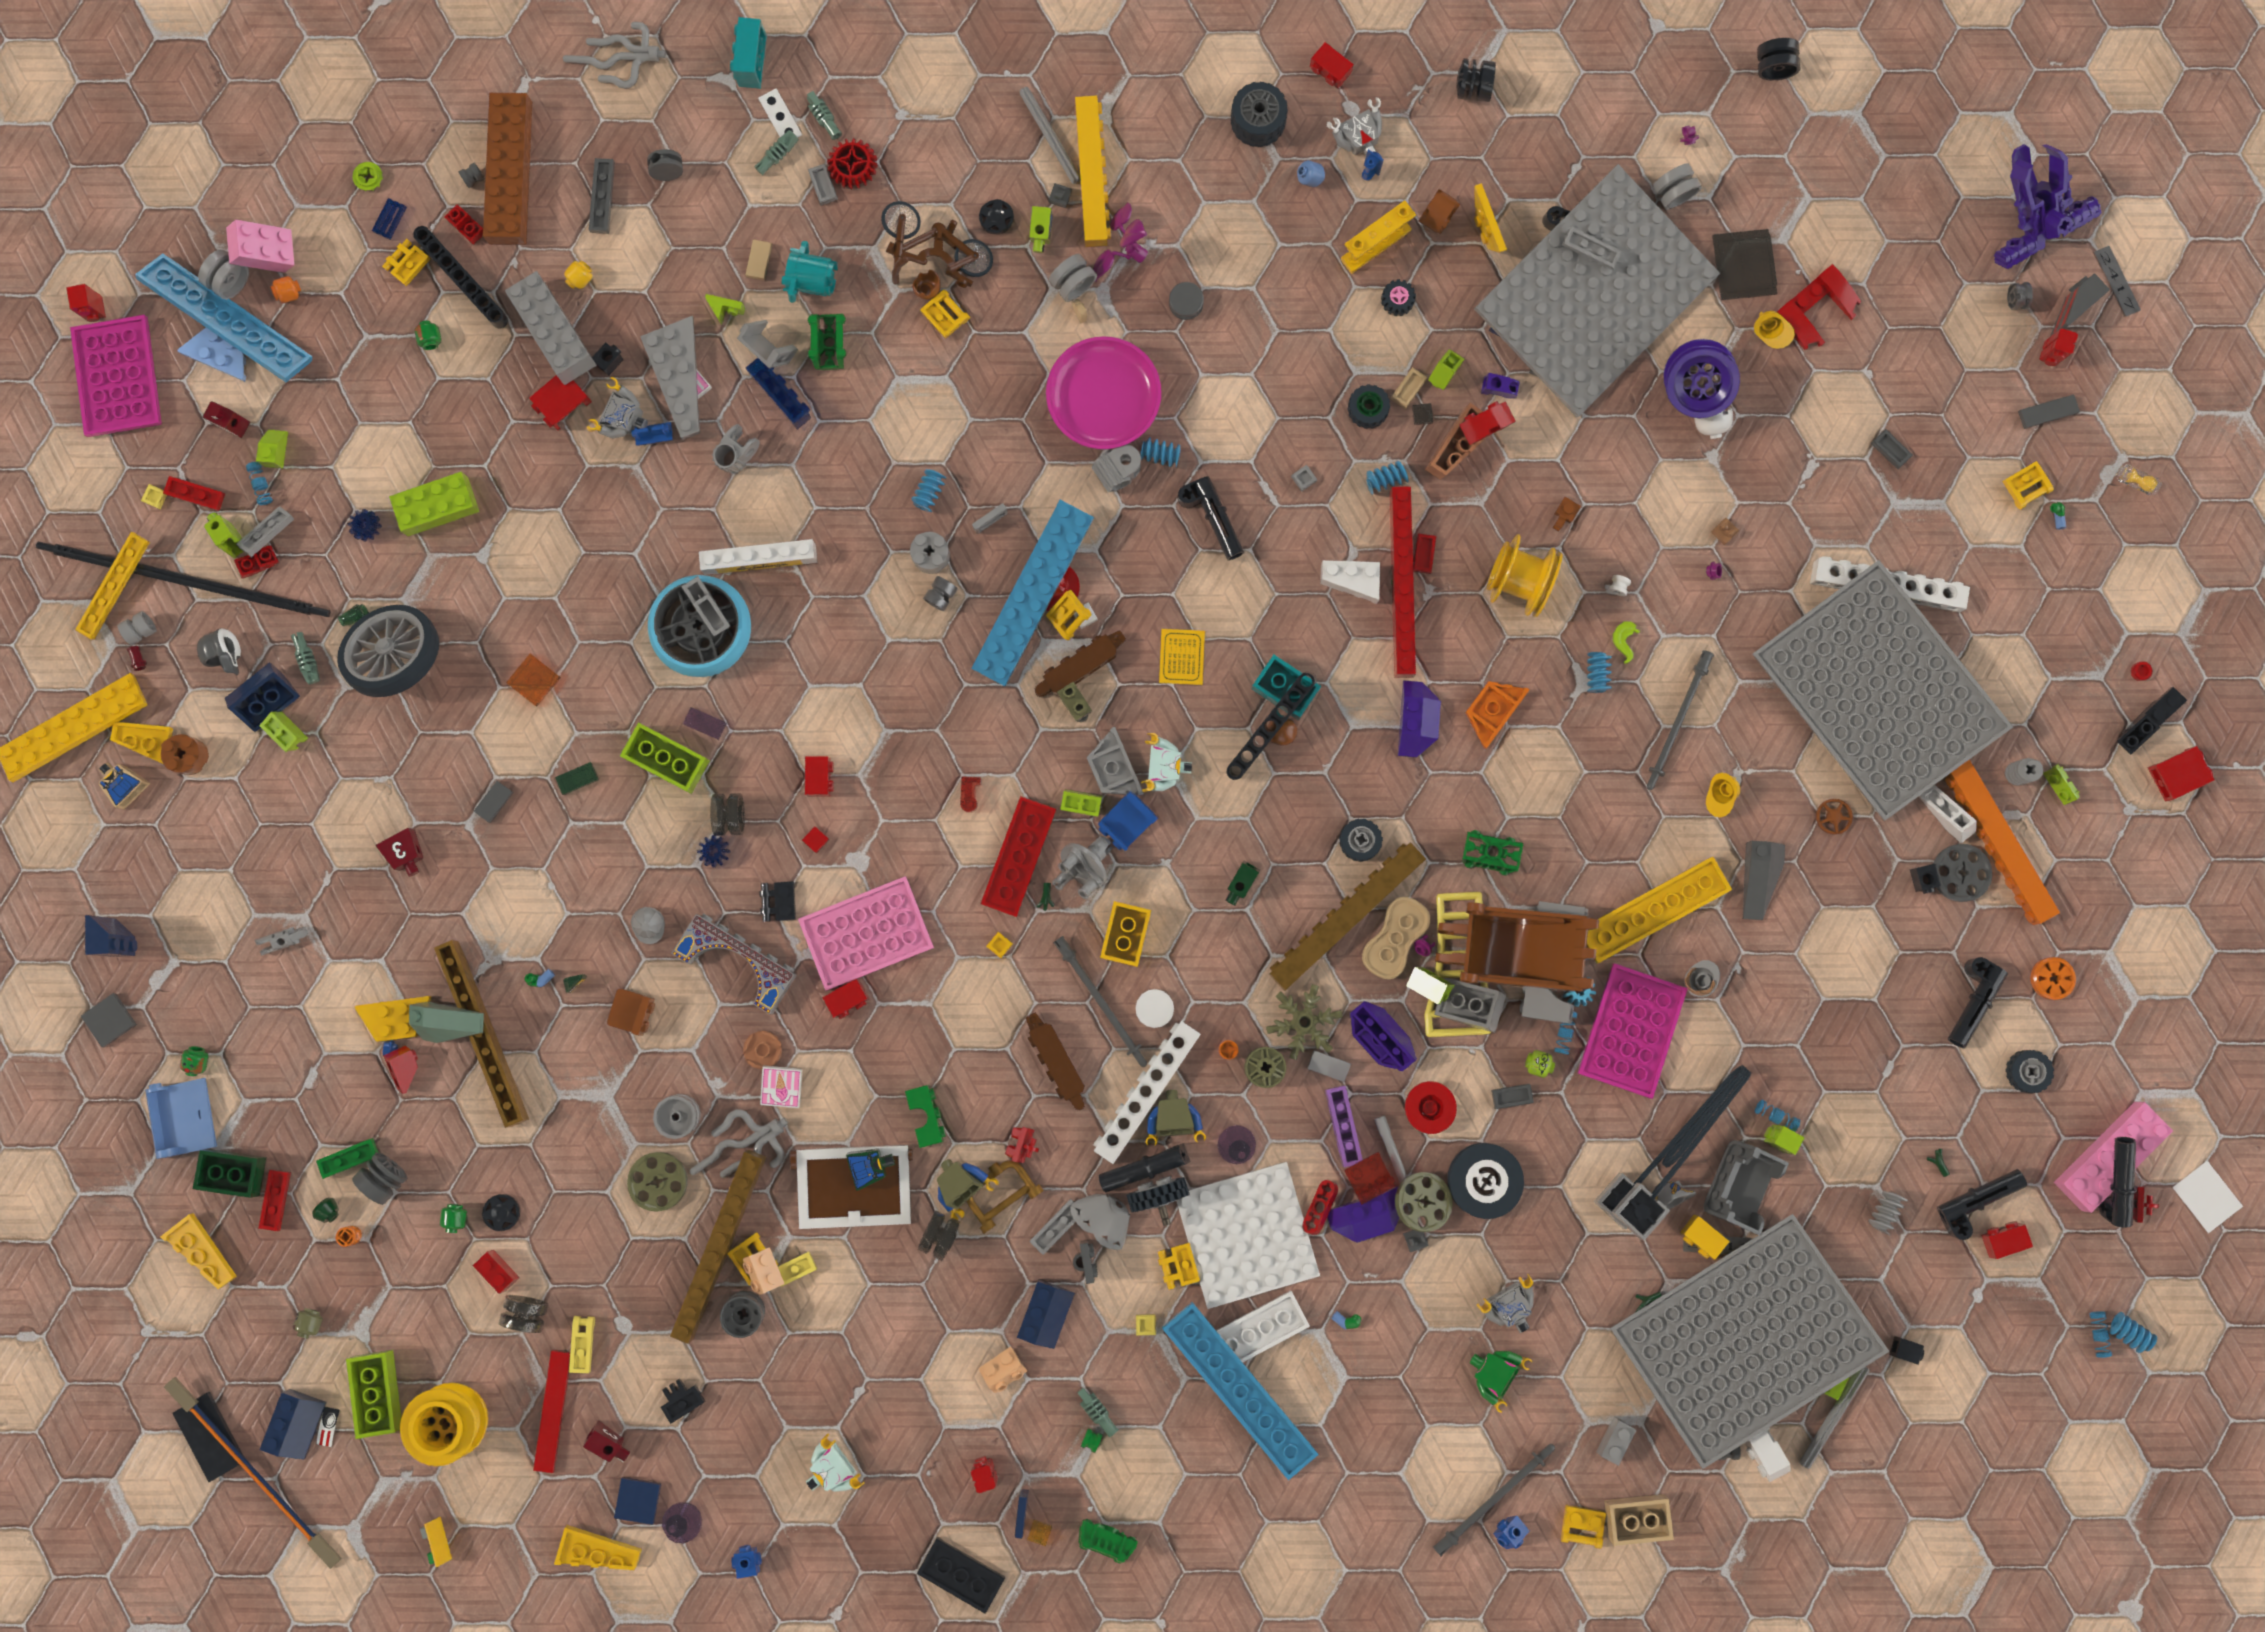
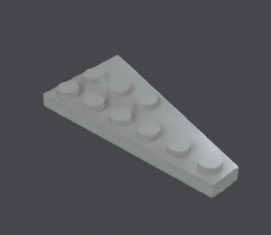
M690 316L640 336L682 440L700 433L694 317Z

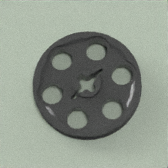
M1969 844L1949 846L1942 850L1934 860L1933 864L1936 866L1941 886L1936 888L1943 896L1957 902L1975 900L1981 897L1991 884V863L1988 857L1975 846ZM1951 850L1958 853L1956 861L1949 858ZM1970 852H1974L1977 855L1975 863L1970 862L1968 859ZM1940 866H1945L1947 868L1948 872L1946 876H1941L1939 874L1938 870ZM1980 869L1986 874L1984 880H1980L1977 877V871ZM1963 870L1966 872V875L1962 876L1958 874V871ZM1949 883L1956 886L1954 894L1949 893L1947 890ZM1968 885H1972L1975 888L1973 896L1968 895L1966 892Z

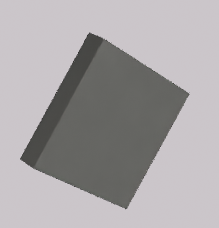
M112 993L81 1015V1018L101 1047H106L137 1025L116 993Z

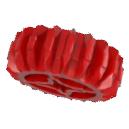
M854 138L852 142L845 139V144L839 141V147L833 146L834 152H829L830 159H827V163L830 165L828 166V171L831 173V178L835 179L837 184L841 183L844 188L849 185L851 190L853 185H856L858 189L861 183L866 186V180L872 181L871 175H876L875 169L878 168L876 163L877 156L874 155V150L872 148L869 149V144H864L861 139L858 143H856ZM856 153L862 154L867 160L857 157ZM838 167L847 170L849 175L842 173Z

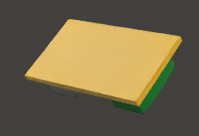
M441 1516L424 1524L420 1531L423 1539L428 1538L431 1552L427 1554L429 1564L435 1563V1567H438L452 1559Z

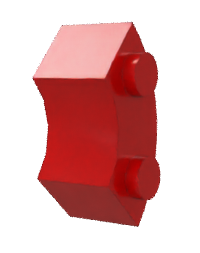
M1496 401L1488 405V409L1478 415L1472 413L1464 418L1465 422L1459 425L1469 445L1479 442L1516 422L1506 401L1500 404Z

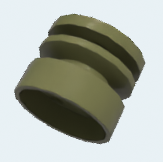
M1260 1047L1251 1051L1244 1063V1071L1248 1080L1255 1086L1270 1088L1279 1084L1285 1077L1287 1069L1286 1061L1282 1054L1270 1047ZM1263 1062L1271 1065L1268 1073L1260 1069L1263 1066Z

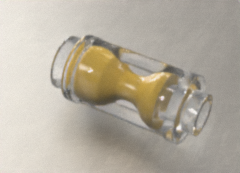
M2129 464L2121 466L2116 473L2118 482L2131 486L2146 495L2151 494L2155 496L2162 485L2159 478L2140 471Z

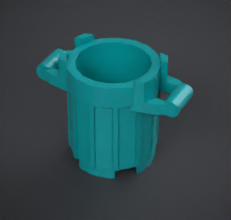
M807 241L801 242L800 249L790 248L791 253L787 260L785 276H782V284L785 285L783 291L788 293L789 302L794 303L796 301L798 291L825 297L827 295L831 296L836 285L833 270L838 271L837 261L810 255L809 243Z

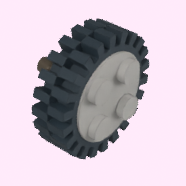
M1167 1176L1156 1181V1184H1153V1181L1143 1183L1137 1187L1138 1190L1126 1196L1131 1212L1158 1208L1163 1226H1167L1171 1222L1165 1205L1186 1197L1190 1193L1185 1177L1172 1179L1171 1176Z

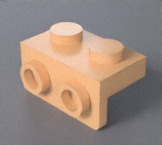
M770 1247L743 1259V1268L749 1274L751 1288L757 1295L766 1293L784 1284Z
M1010 1346L981 1366L979 1371L988 1388L997 1393L1005 1390L1011 1382L1022 1378L1027 1369L1022 1365L1016 1352Z

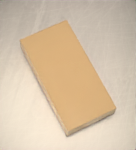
M753 240L745 274L746 277L765 281L772 243Z
M1412 367L1390 399L1406 409L1428 378Z

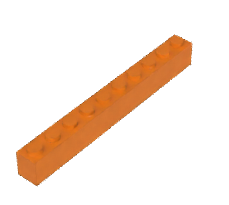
M1969 759L1946 776V784L1956 794V801L1977 821L1975 833L1985 843V850L1995 860V867L2005 877V884L2015 894V901L2018 905L2022 906L2027 921L2032 923V925L2041 924L2059 914L2060 911Z

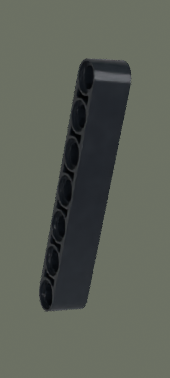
M418 226L415 228L413 237L495 328H504L508 324V317L427 227ZM424 235H427L426 239L421 240ZM440 248L437 253H433L435 249ZM452 261L450 266L445 267L447 262ZM464 274L461 280H457L460 275ZM476 288V291L470 294V290ZM488 301L487 306L482 307V304ZM496 315H501L498 320H494Z
M1305 671L1297 678L1229 764L1226 773L1230 779L1238 780L1246 773L1315 686L1317 678L1313 672ZM1303 676H1310L1312 684L1309 686L1305 685L1302 681ZM1291 691L1299 692L1300 699L1297 701L1293 700L1290 696ZM1280 706H1285L1288 709L1287 715L1279 713L1278 709ZM1268 721L1275 722V730L1267 728ZM1255 737H1263L1264 745H1258L1255 742ZM1244 751L1252 753L1253 757L1251 760L1244 758ZM1232 766H1238L1241 773L1235 775L1232 772Z

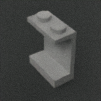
M767 320L746 323L741 327V333L737 339L769 368L789 364L798 350L794 345L776 348L761 334L768 324Z

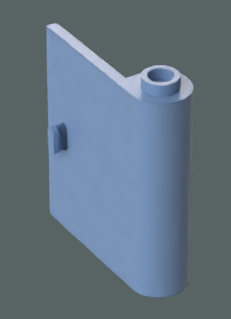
M206 1078L169 1086H162L161 1083L149 1085V1089H146L145 1093L156 1159L217 1147Z

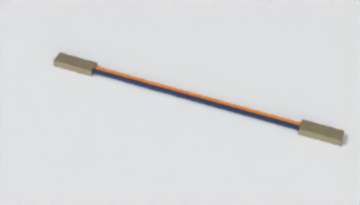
M176 1377L170 1380L164 1386L170 1395L186 1412L190 1411L284 1512L309 1541L307 1544L330 1569L342 1559L319 1533L315 1534L202 1412L197 1405L198 1401Z

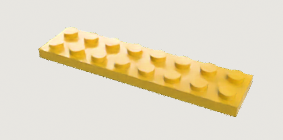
M129 673L0 747V761L8 780L14 783L113 726L114 723L120 722L146 707L148 704L135 675Z
M1712 856L1598 918V929L1588 930L1587 947L1596 949V958L1594 960L1598 964L1726 894L1732 888Z

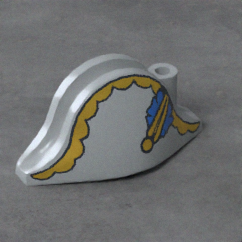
M1669 1181L1655 1199L1659 1200L1670 1210L1695 1196L1696 1192L1684 1189L1679 1181Z

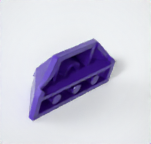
M1403 680L1398 756L1417 758L1439 738L1441 701L1423 682Z
M1363 1001L1351 1011L1352 1035L1378 1065L1398 1069L1403 1072L1417 1060L1410 1037L1384 1008Z
M1398 1187L1331 1208L1327 1217L1331 1230L1356 1243L1394 1231L1400 1218L1395 1206V1196Z

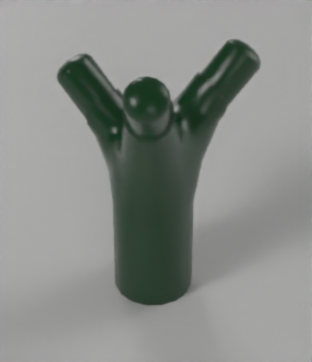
M1043 883L1042 898L1036 906L1040 908L1043 905L1044 911L1047 910L1048 903L1051 907L1055 906L1050 897L1051 883Z
M1942 1149L1935 1150L1936 1159L1927 1157V1161L1933 1162L1943 1177L1950 1175L1942 1157Z
M1657 1292L1649 1296L1636 1294L1635 1297L1642 1300V1303L1635 1313L1662 1296L1661 1293Z

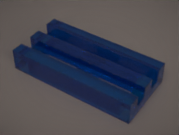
M388 198L372 229L373 233L391 240L407 207ZM399 208L394 220L392 221L396 209ZM391 223L387 233H385L388 225Z

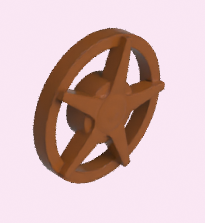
M1840 799L1826 800L1817 808L1816 822L1825 833L1832 835L1841 834L1852 824L1853 814L1851 808ZM1829 802L1840 803L1836 809H1831L1826 805ZM1842 806L1846 808L1849 818L1842 815ZM1824 807L1827 811L1826 818L1820 821V811ZM1842 820L1848 821L1845 828L1839 831L1838 823ZM1828 822L1833 824L1835 831L1826 829L1822 823Z

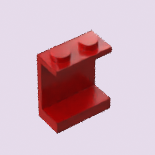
M557 375L529 397L533 402L531 407L537 414L542 413L545 416L543 421L550 428L554 426L557 431L561 429L557 424L581 403H584L587 407L592 402L574 380L564 385Z
M2197 746L2187 748L2178 755L2147 767L2165 802L2179 798L2215 780L2213 771L2204 760L2203 752Z

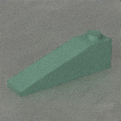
M432 1002L410 1004L409 1024L425 1041L440 1043L483 1033L484 1013Z

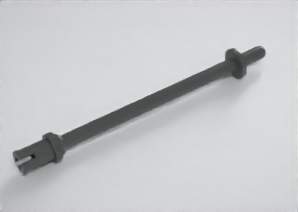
M1703 650L1697 665H1694V678L1655 768H1649L1652 774L1647 784L1648 790L1654 789L1659 776H1665V773L1662 771L1699 683L1703 676L1708 675V667L1714 657V654L1709 651Z
M1064 936L1057 939L1053 943L1062 954L1063 961L1066 960V962L1072 965L1129 1049L1127 1055L1132 1053L1139 1065L1146 1067L1147 1061L1138 1050L1141 1044L1136 1046L1077 961L1076 951L1071 949Z
M1553 1444L1547 1445L1538 1455L1532 1452L1534 1458L1454 1531H1447L1445 1533L1446 1536L1433 1546L1435 1551L1442 1557L1453 1545L1456 1546L1459 1537L1539 1464L1543 1467L1545 1466L1543 1460L1555 1450V1446Z

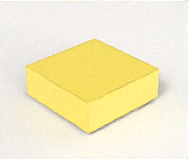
M149 484L141 501L161 509L167 495L163 494L164 490Z
M1155 1314L1136 1315V1336L1156 1335Z

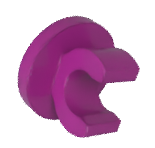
M1688 125L1682 127L1684 137L1680 138V142H1684V145L1695 144L1696 140L1699 139V135H1695V126L1690 127Z
M1428 935L1423 936L1414 943L1415 950L1419 955L1429 956L1432 953V948L1436 943L1433 942L1429 945L1426 942Z

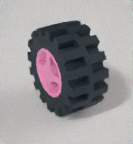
M1397 279L1395 282L1393 280L1383 290L1381 304L1384 306L1383 309L1385 311L1388 310L1390 315L1393 313L1394 316L1398 314L1403 316L1404 313H1409L1413 308L1416 293L1414 287H1411L1412 284H1407L1406 280H1403V282L1400 279Z

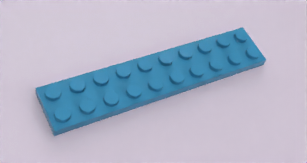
M163 253L135 274L136 279L284 382H288L312 362L310 354L230 299L220 298L212 290L203 286L197 276Z
M1059 500L971 669L1006 687L1094 519L1093 516Z
M1193 1302L1162 1327L1169 1338L1288 1480L1319 1455Z

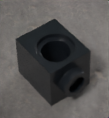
M606 342L592 356L597 367L608 376L624 360L620 355L621 351L614 344L610 346ZM607 355H612V358L609 361H605V357Z
M1935 864L1910 869L1915 892L1931 893L1935 892V887L1941 886ZM1924 875L1929 879L1928 884L1923 882Z
M1894 1336L1889 1355L1919 1365V1362L1924 1357V1346Z

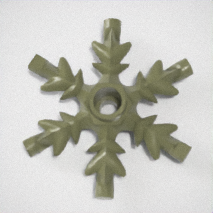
M1311 985L1309 994L1304 992L1306 1002L1302 1001L1305 1006L1302 1011L1297 1009V1003L1293 1004L1292 995L1287 999L1280 991L1276 995V998L1282 1002L1279 1008L1288 1010L1286 1014H1292L1293 1020L1290 1022L1285 1018L1284 1022L1274 1020L1276 1025L1266 1027L1267 1034L1278 1032V1037L1285 1031L1288 1034L1290 1029L1296 1030L1297 1035L1291 1037L1294 1041L1288 1045V1048H1293L1289 1058L1297 1060L1299 1050L1302 1053L1304 1052L1302 1042L1306 1043L1304 1039L1305 1034L1312 1035L1311 1042L1315 1039L1317 1049L1322 1046L1329 1053L1333 1047L1326 1040H1329L1330 1037L1322 1035L1323 1031L1316 1030L1315 1026L1317 1023L1325 1026L1324 1022L1334 1025L1335 1023L1332 1019L1343 1018L1341 1010L1331 1013V1008H1328L1323 1014L1320 1011L1318 1016L1312 1014V1009L1317 1007L1314 1004L1321 998L1316 996L1319 989L1317 985ZM1305 1018L1307 1020L1306 1026L1301 1025V1019Z

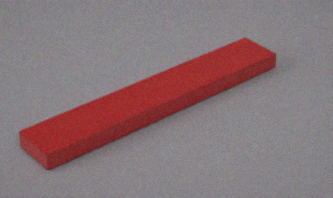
M552 1350L550 1354L533 1471L554 1473L569 1377L570 1352Z

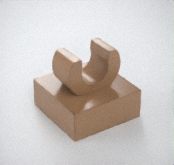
M1727 518L1723 519L1711 531L1723 545L1739 532Z

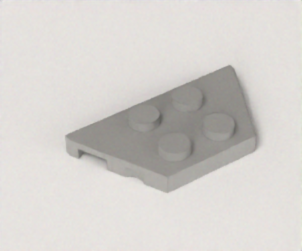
M1113 727L1087 756L1088 763L1101 793L1126 795L1132 790L1137 796L1144 795L1117 730Z

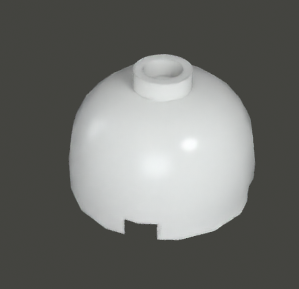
M1732 408L1709 418H1694L1696 428L1703 435H1710V439L1722 437V433L1727 432L1732 426Z

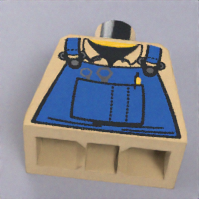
M105 763L99 769L104 775L99 781V785L115 808L124 810L150 785L147 780L124 765L117 764L113 768L109 763Z

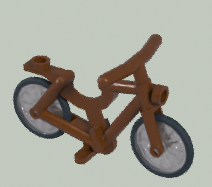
M903 201L892 202L884 208L881 216L882 225L885 231L895 238V244L890 241L886 252L893 255L894 258L892 270L893 284L897 285L899 283V273L905 264L912 261L926 265L928 263L926 258L929 256L940 257L946 264L945 274L956 279L957 285L962 288L971 287L973 281L962 276L958 271L970 277H981L992 268L993 255L985 243L976 239H968L962 242L953 235L958 224L955 220L950 221L947 229L944 224L937 222L933 224L930 231L904 243V239L915 236L920 229L921 219L918 211L912 205ZM934 237V248L922 250L918 255L906 252ZM943 241L955 250V262L943 250Z

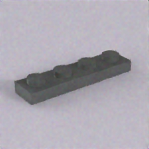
M595 158L589 219L590 233L609 234L615 161L613 159Z

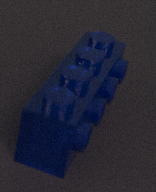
M756 358L746 367L752 379L797 430L811 419L809 407L804 402L800 403L797 398L799 396L792 388L788 389L785 386L786 381L780 374L776 375L773 372L774 368L767 367L759 358Z

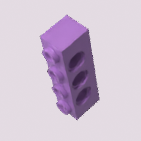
M1346 1086L1325 1089L1341 1164L1343 1167L1361 1164L1363 1159Z

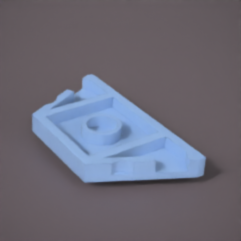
M208 328L203 329L178 349L180 354L245 382L246 380L244 375L246 357L244 353Z

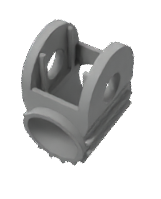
M739 424L734 425L726 432L720 444L716 445L715 449H713L712 460L715 462V465L731 474L743 471L742 469L746 467V462L753 457L760 445V441L757 438L749 439L744 447L738 443L737 440L743 434V428ZM734 450L735 457L733 462L725 466V455Z
M1124 445L1106 451L1095 461L1092 469L1107 492H1114L1129 485L1139 474L1141 457L1136 448L1131 445ZM1128 461L1130 464L1123 465L1122 462Z

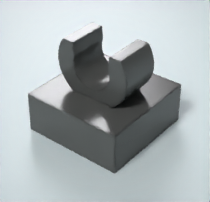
M1054 183L1049 203L1067 208L1072 189Z
M1410 1230L1403 1233L1410 1253L1429 1246L1424 1232Z

